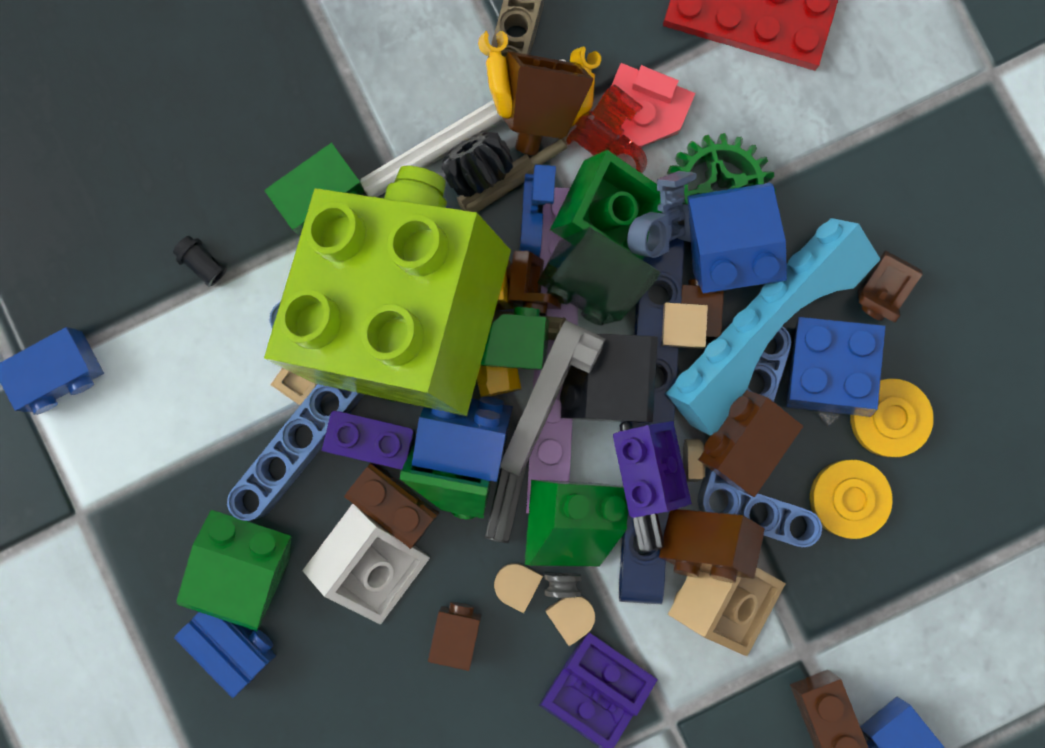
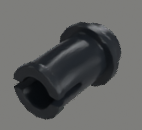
M186 236L173 250V254L177 256L176 262L179 265L185 264L208 287L215 285L227 271L224 265L220 264L202 247V241L199 238L193 239L191 236Z

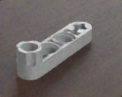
M567 320L564 322L504 454L500 468L517 476L521 475L571 365L590 373L606 338Z

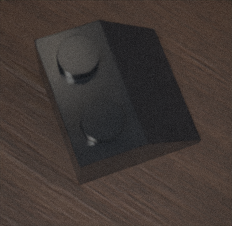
M597 334L606 338L591 372L587 373L571 365L563 382L560 393L561 418L606 422L653 423L658 337Z

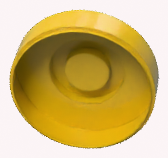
M885 379L880 381L878 410L871 417L850 415V423L854 436L866 450L882 457H902L917 451L929 438L933 428V410L927 396L914 384L901 379Z
M840 460L823 468L814 479L810 490V506L812 512L820 519L825 530L843 538L859 539L874 534L885 524L892 509V491L886 477L873 465L860 460Z

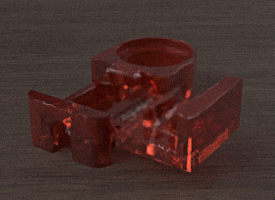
M614 84L606 90L593 111H589L579 118L576 123L577 127L570 132L566 142L570 145L576 141L593 156L605 151V149L617 157L619 154H628L634 159L636 170L643 174L647 167L646 154L642 148L623 134L625 130L621 128L626 119L633 120L635 115L642 110L643 106Z

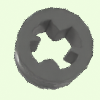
M545 574V580L549 582V587L544 589V596L557 598L581 597V590L577 588V583L582 581L581 574Z

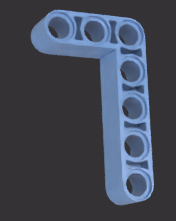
M280 302L273 307L270 313L269 321L272 329ZM317 384L229 493L227 506L233 517L243 521H250L266 516L323 447L330 415H325L320 407L321 400L326 394L334 393L339 400L337 411L350 414L365 394ZM302 425H307L313 434L311 443L305 448L299 447L295 441V432ZM276 457L282 459L286 466V473L280 480L272 478L269 473V464ZM248 490L254 491L259 497V506L253 513L246 510L243 505V496Z
M783 326L774 336L777 343L775 353L772 355L763 352L754 369V372L761 374L765 381V387L760 395L768 397L773 402L791 348L790 334ZM706 467L705 478L702 480L697 499L701 511L714 512L710 508L709 498L714 491L721 489L728 496V505L723 511L718 513L744 515L750 519L749 514L752 506L761 502L765 505L768 512L766 520L760 524V526L765 528L764 536L797 547H809L819 540L822 534V524L815 513L758 493L755 497H752L734 488ZM802 516L807 524L806 531L801 537L794 538L790 532V523L795 517Z

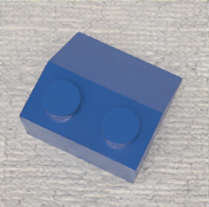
M772 183L687 196L693 273L702 293L787 280L786 240Z

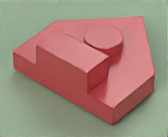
M621 63L605 99V106L615 124L626 155L661 139L664 140L679 134L695 93L677 86L679 80L642 65L638 70Z

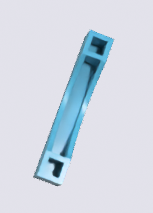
M830 218L826 223L822 224L808 243L789 259L787 264V280L765 284L757 297L734 317L733 322L716 340L707 345L704 353L690 368L678 376L676 382L665 394L692 427L710 436L717 432L729 416L731 405L735 400L743 396L747 390L756 364L768 343L783 324L801 308L819 297L840 290L854 289L881 260L858 223Z

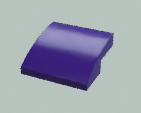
M589 632L576 647L539 706L598 747L614 748L631 718L638 715L658 679Z

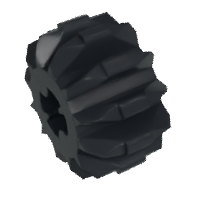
M483 132L479 136L474 135L469 140L463 141L458 147L451 149L450 154L444 157L441 168L446 175V181L451 188H454L457 195L471 197L475 193L481 194L489 187H494V184L498 181L504 180L506 174L513 168V159L509 154L510 150L504 140H501L498 133Z

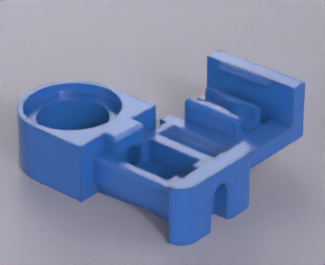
M535 164L534 174H525L520 251H530L540 257L543 214L537 213L538 205L554 203L556 166Z

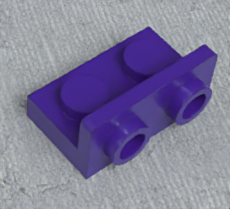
M332 411L322 451L402 470L409 455L414 431L408 427Z
M674 421L646 425L613 434L629 515L632 518L668 512L692 505Z

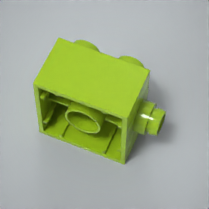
M417 166L400 167L394 181L395 183L388 184L384 199L315 188L264 359L315 384L467 416L511 249L477 212L446 208L447 201L443 198L446 180L439 174Z

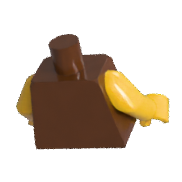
M485 31L478 39V46L484 55L489 56L486 60L488 85L497 114L502 116L512 131L518 132L515 149L524 154L536 155L543 136L563 139L568 135L570 128L575 126L591 110L595 85V74L592 73V69L600 65L602 61L601 55L597 51L590 52L586 62V48L583 46L572 51L570 62L510 51L504 57L501 51L508 44L507 34L503 31H499L496 34L498 43L496 48L490 45L488 32Z

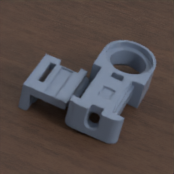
M677 171L657 179V191H660L661 198L658 211H662V213L649 212L637 217L632 222L628 232V247L633 254L656 258L669 252V241L678 238L691 242L688 205L682 203H685L684 185L696 180L697 173ZM684 220L685 225L678 224V221Z

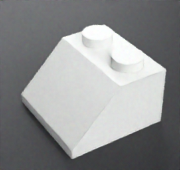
M352 504L302 571L324 597L381 625L429 561L430 557L416 546L411 549Z

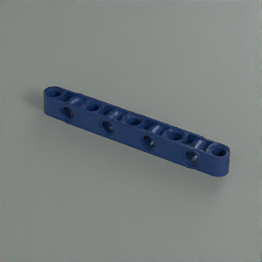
M678 238L669 241V252L656 258L644 256L638 267L634 335L658 337L656 367L662 370L664 381L659 388H655L653 423L631 422L633 428L674 421L675 405L665 393L673 386L677 379L679 347L661 346L664 305L653 303L649 298L648 290L654 285L662 286L668 292V303L681 304L684 240ZM628 510L627 530L621 537L619 602L661 605L664 596L666 561L659 558L660 550L647 553H638L634 550L633 540L636 532L633 518L629 515ZM669 511L658 513L663 537Z

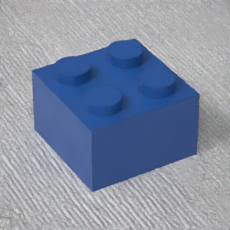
M798 317L794 329L786 407L871 417L878 410L885 326Z
M485 396L481 397L480 400L471 399L467 416L424 407L419 416L411 466L497 482L513 406L504 405V401L501 399Z

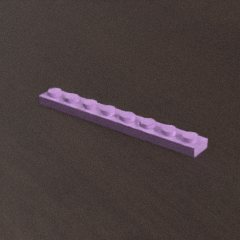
M555 188L554 203L543 205L540 258L544 260L541 293L550 294L561 300L562 303L561 309H547V315L542 316L565 317L567 321L577 325L581 250L550 231L570 189ZM548 340L547 357L554 344V340ZM534 370L533 389L542 370ZM562 387L529 458L526 513H529L531 479L567 482L570 479L573 419L561 418L560 393Z

